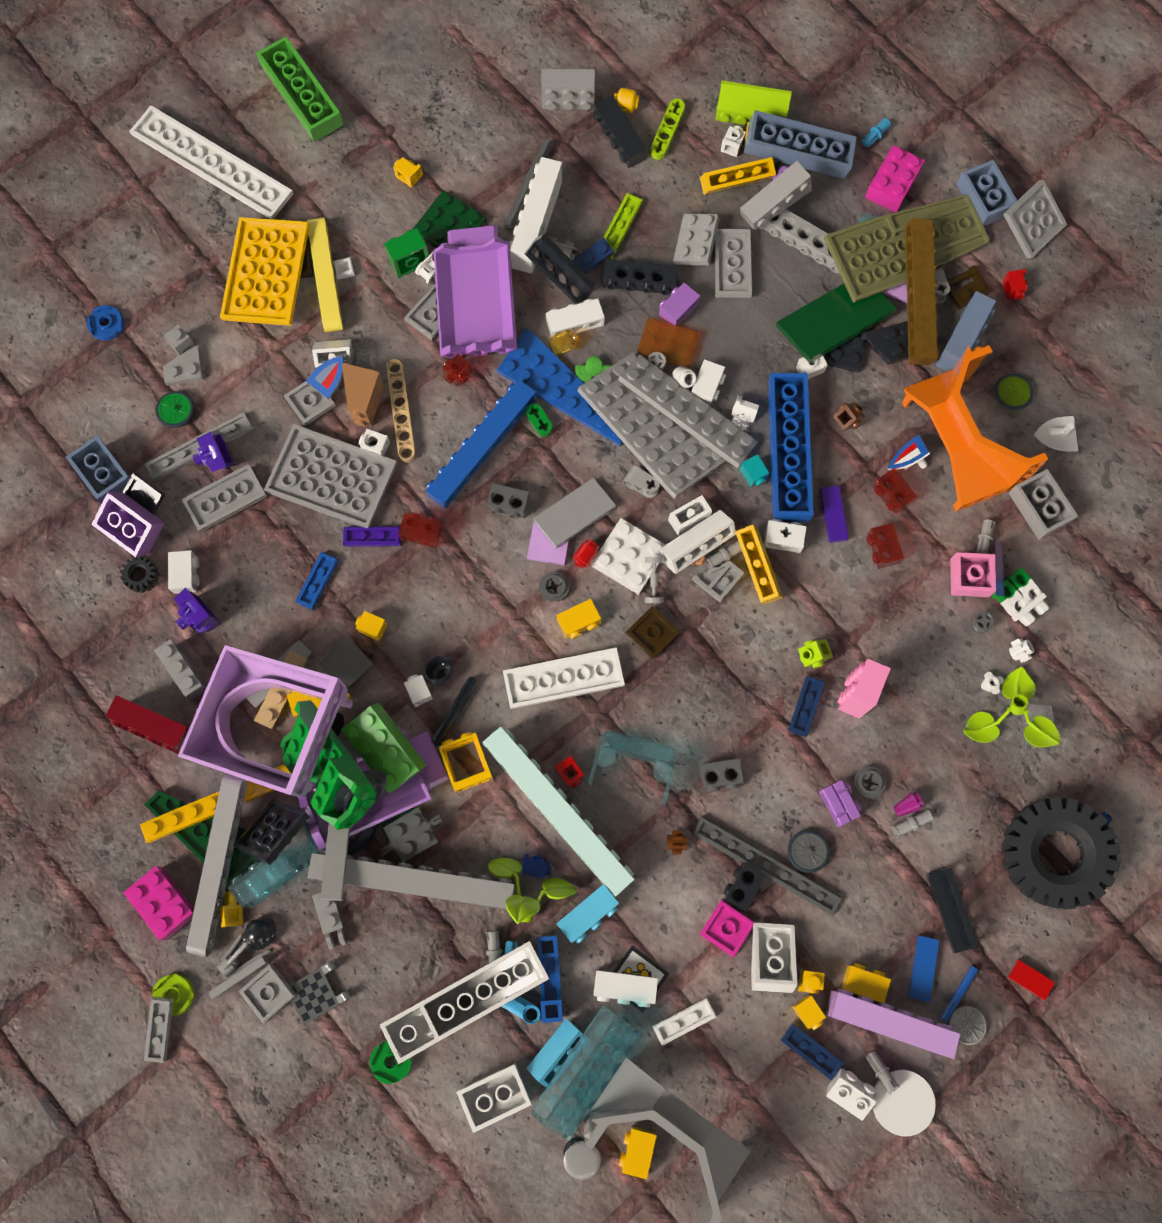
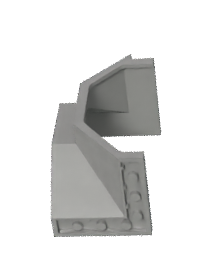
M625 1058L590 1110V1117L584 1125L585 1145L593 1149L605 1129L611 1124L640 1120L654 1121L698 1156L708 1195L695 1214L697 1223H720L722 1217L718 1202L751 1150L665 1089L635 1062Z

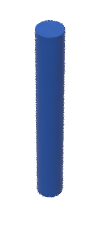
M973 966L969 968L940 1016L941 1020L946 1023L948 1022L977 974L978 969Z

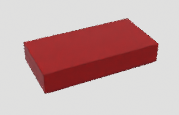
M1016 960L1008 975L1009 979L1042 1000L1047 999L1055 982L1020 960Z

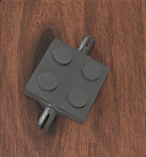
M418 807L385 826L384 830L389 838V844L379 848L382 856L394 850L404 863L437 844L438 840L434 835L433 827L443 822L440 815L438 814L428 820Z

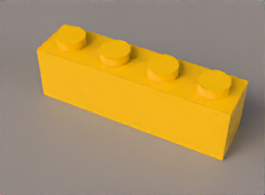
M770 157L704 173L700 177L703 194L707 195L772 179L776 175L773 158Z
M751 525L736 531L760 602L766 605L782 599L781 590L758 528Z

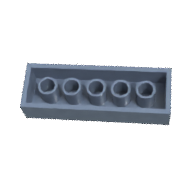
M755 110L748 124L744 153L765 159L772 157L773 161L789 165L798 161L804 169L844 179L852 168L856 136Z

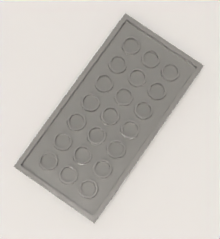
M632 352L578 388V392L675 499L723 465L727 460L618 381L620 375L637 358Z

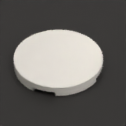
M891 1071V1075L900 1087L888 1094L880 1079L874 1086L877 1092V1100L873 1106L876 1119L886 1130L895 1135L913 1136L919 1134L929 1126L934 1117L935 1097L933 1091L924 1078L912 1071Z

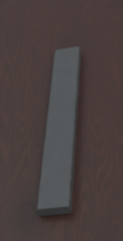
M701 817L692 832V835L738 862L746 863L766 875L767 879L827 914L833 916L842 900L840 896L706 818Z

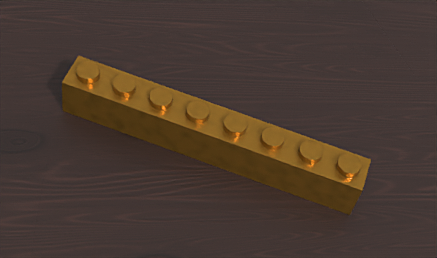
M912 218L905 226L909 364L931 365L939 356V349L937 348L938 331H936L938 320L936 313L937 296H935L937 281L934 273L936 269V262L934 261L936 247L933 243L935 228L933 227V220Z

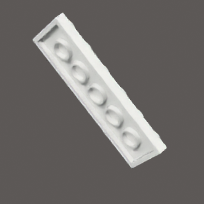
M617 647L503 670L510 709L625 686Z

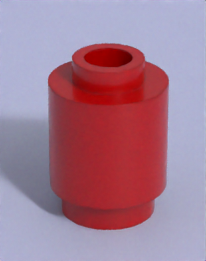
M587 539L573 556L574 564L582 569L584 567L589 568L598 554L599 546Z

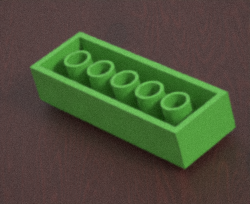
M287 37L256 53L262 69L313 142L344 125L341 113Z

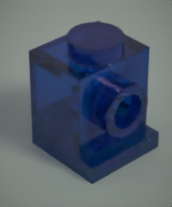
M525 854L521 874L546 879V875L551 873L552 863L545 862V858L533 856V859H529L530 855Z

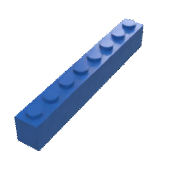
M519 379L515 384L512 383L508 387L506 395L497 400L496 407L492 411L487 412L484 417L485 420L481 425L478 424L474 428L471 437L463 441L462 448L452 454L447 466H443L439 470L437 478L428 483L426 487L427 496L446 509L524 415L527 407L533 404L536 400V391Z

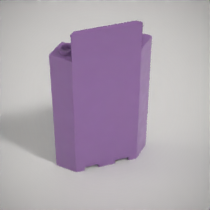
M494 225L448 231V243H443L434 249L440 357L459 359L463 358V355L469 354L474 357L488 356V352L506 354L517 349L509 241L498 237V226Z
M405 730L401 731L427 766L389 794L384 788L380 799L365 812L364 816L357 823L350 827L349 837L430 800L429 791L432 790L431 788L449 780L437 751L431 742L428 731L409 739ZM358 753L357 765L361 771L370 770ZM312 790L305 796L297 797L301 810L310 816L307 820L310 832L318 849L321 850L326 848L329 822L322 819L312 807L311 800L315 793Z

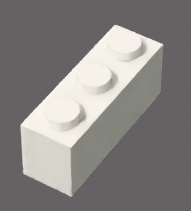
M588 299L583 303L570 304L565 308L552 309L546 313V322L552 340L604 326L605 317L598 299Z
M596 970L593 996H597V1001L609 1002V999L612 998L618 999L617 1003L630 1005V1001L638 1002V1006L650 1007V1004H655L658 978Z

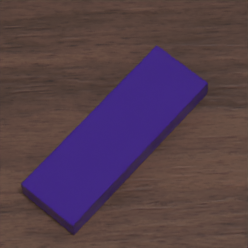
M839 486L820 488L828 542L848 541Z
M344 527L343 546H401V527Z

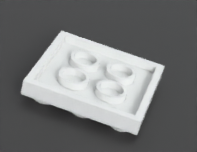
M620 518L591 563V566L639 595L650 579L653 569V563H645V557H661L659 549L664 547L665 544Z

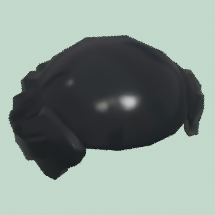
M435 656L426 664L424 676L433 686L444 684L453 676V664L447 657Z
M267 918L251 920L246 925L243 933V942H248L247 946L256 950L269 946L276 936L273 922Z

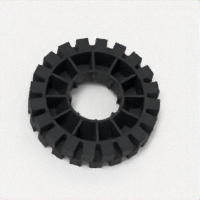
M1071 798L1043 799L1022 808V811L1016 813L1011 819L1012 823L1010 827L1006 828L1004 837H1006L1005 843H1002V853L1005 856L1003 864L1005 870H1008L1010 874L1008 877L1011 882L1027 898H1031L1034 902L1051 908L1076 909V907H1085L1092 904L1094 899H1100L1106 894L1104 890L1113 885L1116 879L1113 877L1114 872H1119L1120 861H1117L1120 847L1119 844H1115L1114 838L1117 836L1113 828H1109L1106 824L1108 820L1101 813L1097 814L1094 811L1095 808L1090 805L1079 803V800ZM1053 831H1062L1064 835L1072 836L1077 842L1076 847H1079L1080 859L1077 860V866L1071 872L1066 871L1067 874L1056 875L1053 870L1048 871L1041 863L1043 860L1039 858V846H1042L1040 844L1042 839L1047 834L1053 835Z

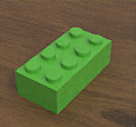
M380 703L369 706L341 729L369 768L379 769L385 773L387 777L385 789L389 794L397 790L427 766Z

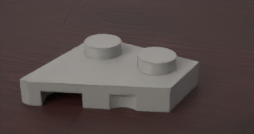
M198 345L163 366L164 381L167 386L203 380L201 355Z
M728 561L719 567H714L707 572L693 576L692 581L718 602H721L741 579L744 572L731 561Z

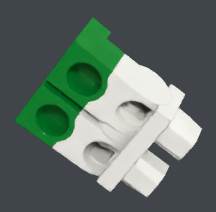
M1022 567L1004 580L1003 596H996V592L991 595L1012 616L1011 618L1014 621L1020 620L1026 627L1036 620L1030 610L1034 609L1040 616L1049 609V606L1043 600L1047 596L1041 593V590Z

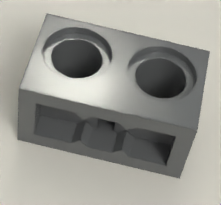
M492 483L487 502L488 510L496 515H501V513L507 514L513 519L525 518L530 499L529 491ZM496 498L504 499V501L499 504L494 502ZM515 502L522 503L518 508L512 506Z
M740 759L700 764L699 766L702 789H708V793L720 791L721 787H727L728 790L737 789L739 785L744 783ZM728 770L736 773L735 780L727 778L726 772ZM714 773L717 781L714 783L709 782L707 774Z

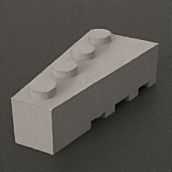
M796 161L740 208L741 216L754 230L762 228L773 217L812 191L810 174Z

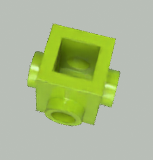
M826 639L809 640L804 643L803 647L798 649L800 660L804 667L813 666V669L824 665V661L833 657Z

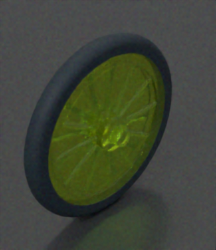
M1007 374L996 382L994 395L998 403L1004 408L1021 410L1032 401L1033 388L1030 382L1023 376Z

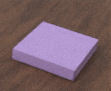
M534 522L527 560L565 565L569 540L556 549Z

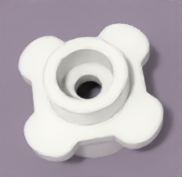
M987 672L984 675L985 679L981 684V688L993 694H998L1003 678L1001 676L996 677L991 672Z

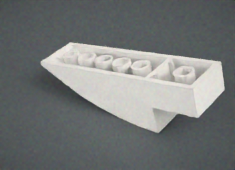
M529 941L380 1024V1027L398 1064L543 983L549 977Z

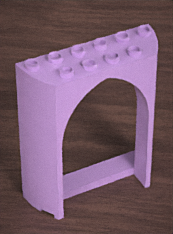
M225 645L178 757L292 796H305L308 792L316 791L318 784L310 779L339 706L351 709L353 705L347 696L348 689L337 677ZM269 688H282L322 700L292 774L247 759L238 750L232 739L230 714L242 700L255 692Z

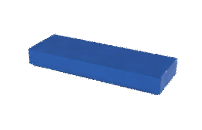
M321 552L295 602L314 611L339 560Z
M917 936L909 998L930 1002L939 940Z

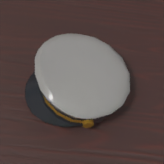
M579 1137L572 1138L566 1143L563 1154L564 1167L568 1174L579 1180L589 1179L594 1176L601 1164L600 1153L596 1146L590 1149L585 1145V1139Z

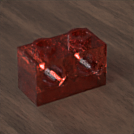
M895 468L882 475L873 484L876 495L882 497L888 510L893 511L895 515L912 504L918 497ZM884 482L889 483L891 485V488H887L884 485ZM895 497H900L903 502H898Z
M894 524L871 528L866 536V540L872 548V560L874 564H877L878 569L900 564L904 556ZM877 535L884 536L885 541L879 540ZM883 552L889 553L891 558H885Z

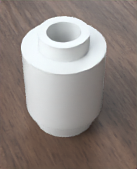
M677 367L672 373V378L684 388H689L696 382V375L690 369Z

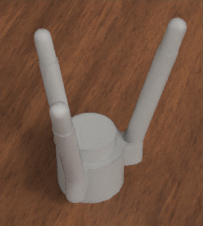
M240 934L228 952L221 958L217 968L224 976L229 977L258 958L269 954L271 950L268 949L238 967L239 962L236 958L248 945V942H245L231 955L243 938V934Z

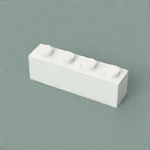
M721 510L717 511L659 549L661 557H664V564L677 574L736 535L734 521Z

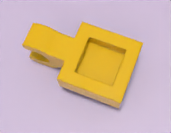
M236 890L224 893L223 902L225 906H220L221 927L243 925L242 904L237 905Z

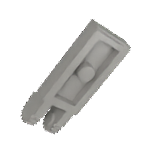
M321 893L312 895L329 950L334 949V941L331 933L337 931L341 945H346L347 942L343 931L344 926L337 902L321 900Z

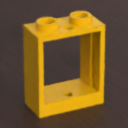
M464 733L460 736V739L455 741L449 739L442 742V746H439L455 793L493 780L476 733ZM474 742L484 772L457 782L447 752Z

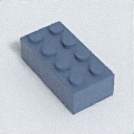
M977 291L975 292L935 364L936 367L946 372L952 370L968 345L971 351L976 347L981 334H983L988 325L989 319L996 310L993 308L996 300Z

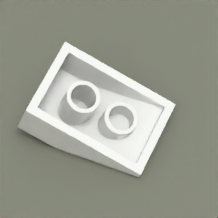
M753 924L752 990L793 993L797 986L794 925Z

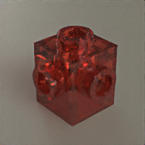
M458 353L452 359L447 360L442 368L444 379L449 384L453 383L456 387L461 383L464 384L472 373L471 364Z

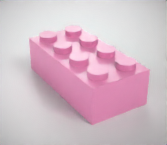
M870 659L860 663L850 675L848 674L844 685L847 687L840 693L837 703L840 704L838 710L861 718L875 707L891 668Z

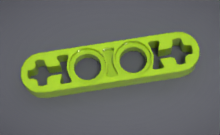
M676 98L669 103L651 145L650 154L655 160H661L666 156L684 114L685 103L681 99ZM676 106H679L675 114L674 108H676ZM668 119H673L676 123L673 125H669L666 123V121ZM666 133L669 135V138L662 139L660 135ZM660 144L662 145L661 151L657 153L656 151L658 150Z

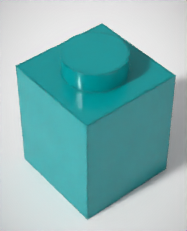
M758 454L742 462L739 469L750 487L763 485L769 475V471Z

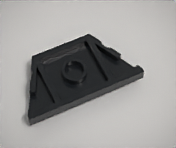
M908 321L862 333L861 339L863 341L866 339L873 346L872 350L879 354L887 365L909 359Z

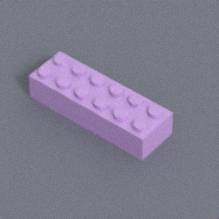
M838 988L837 992H830L824 1015L945 1057L955 1058L960 1034L954 1032V1027L938 1022L934 1025V1020L921 1016L913 1018L914 1013L897 1009L895 1012L893 1011L894 1007L880 1002H877V1005L873 1004V999L859 995L855 998L853 997V992Z

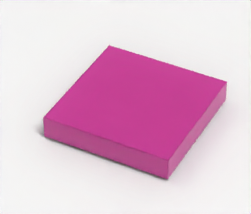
M720 900L700 935L732 957H735L755 922L723 900Z

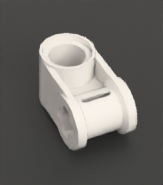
M434 251L415 270V273L418 276L421 275L428 285H432L435 282Z

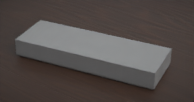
M258 958L209 991V995L212 999L219 998L270 963L268 958Z
M154 996L151 998L144 1061L159 1063L167 1061L173 998Z

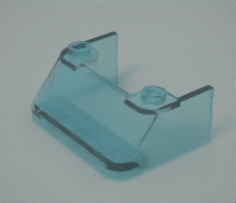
M613 731L604 732L600 737L588 787L592 788L597 765L608 767L613 764L616 754L655 764L653 769L654 777L658 781L666 783L660 806H665L673 777L676 751L667 745Z

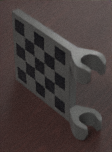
M330 961L290 985L296 993V996L291 1001L303 1025L353 997L351 990L336 996L326 976L327 973L338 968L336 961Z

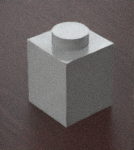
M179 324L164 335L168 343L179 355L195 346L190 336Z

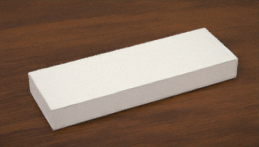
M705 998L652 1027L663 1046L717 1016L708 998Z

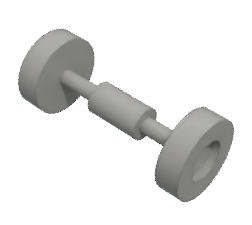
M645 557V563H653L650 579L652 597H645V603H664V597H656V587H658L656 563H664V557Z

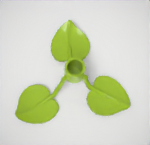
M1023 667L1011 672L1003 681L1002 693L1005 698L1012 699L1010 707L1007 708L1005 713L994 722L991 714L977 712L968 719L963 729L964 734L974 741L982 743L992 742L1000 734V730L996 725L1000 724L1012 712L1015 715H1025L1026 722L1029 725L1024 730V736L1028 743L1041 748L1060 744V734L1051 720L1044 716H1036L1032 722L1030 721L1029 711L1026 708L1028 700L1035 695L1036 687Z
M497 858L488 862L489 872L495 877L507 879L513 876L515 878L517 895L509 896L505 904L510 916L517 924L521 921L531 922L534 915L540 910L539 902L544 894H547L551 899H563L577 893V888L568 881L560 878H549L543 882V890H541L537 900L526 896L522 897L517 874L522 872L521 864L511 858Z

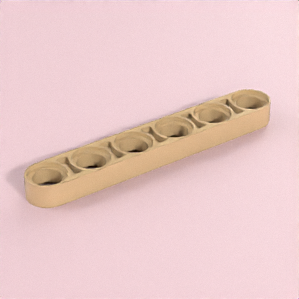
M392 359L387 363L386 370L397 449L400 459L405 463H409L415 459L416 452L405 374L401 361ZM399 365L400 369L398 372H391V366ZM399 381L402 383V387L394 389L392 387L393 383ZM398 398L405 400L402 406L395 405V401ZM405 415L407 420L404 423H399L397 418ZM407 432L410 436L407 440H401L399 438L400 434ZM406 449L412 451V455L408 458L402 456V452Z

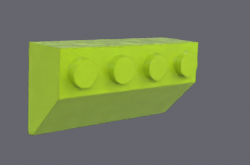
M722 81L715 120L747 125L755 110L787 118L792 91Z

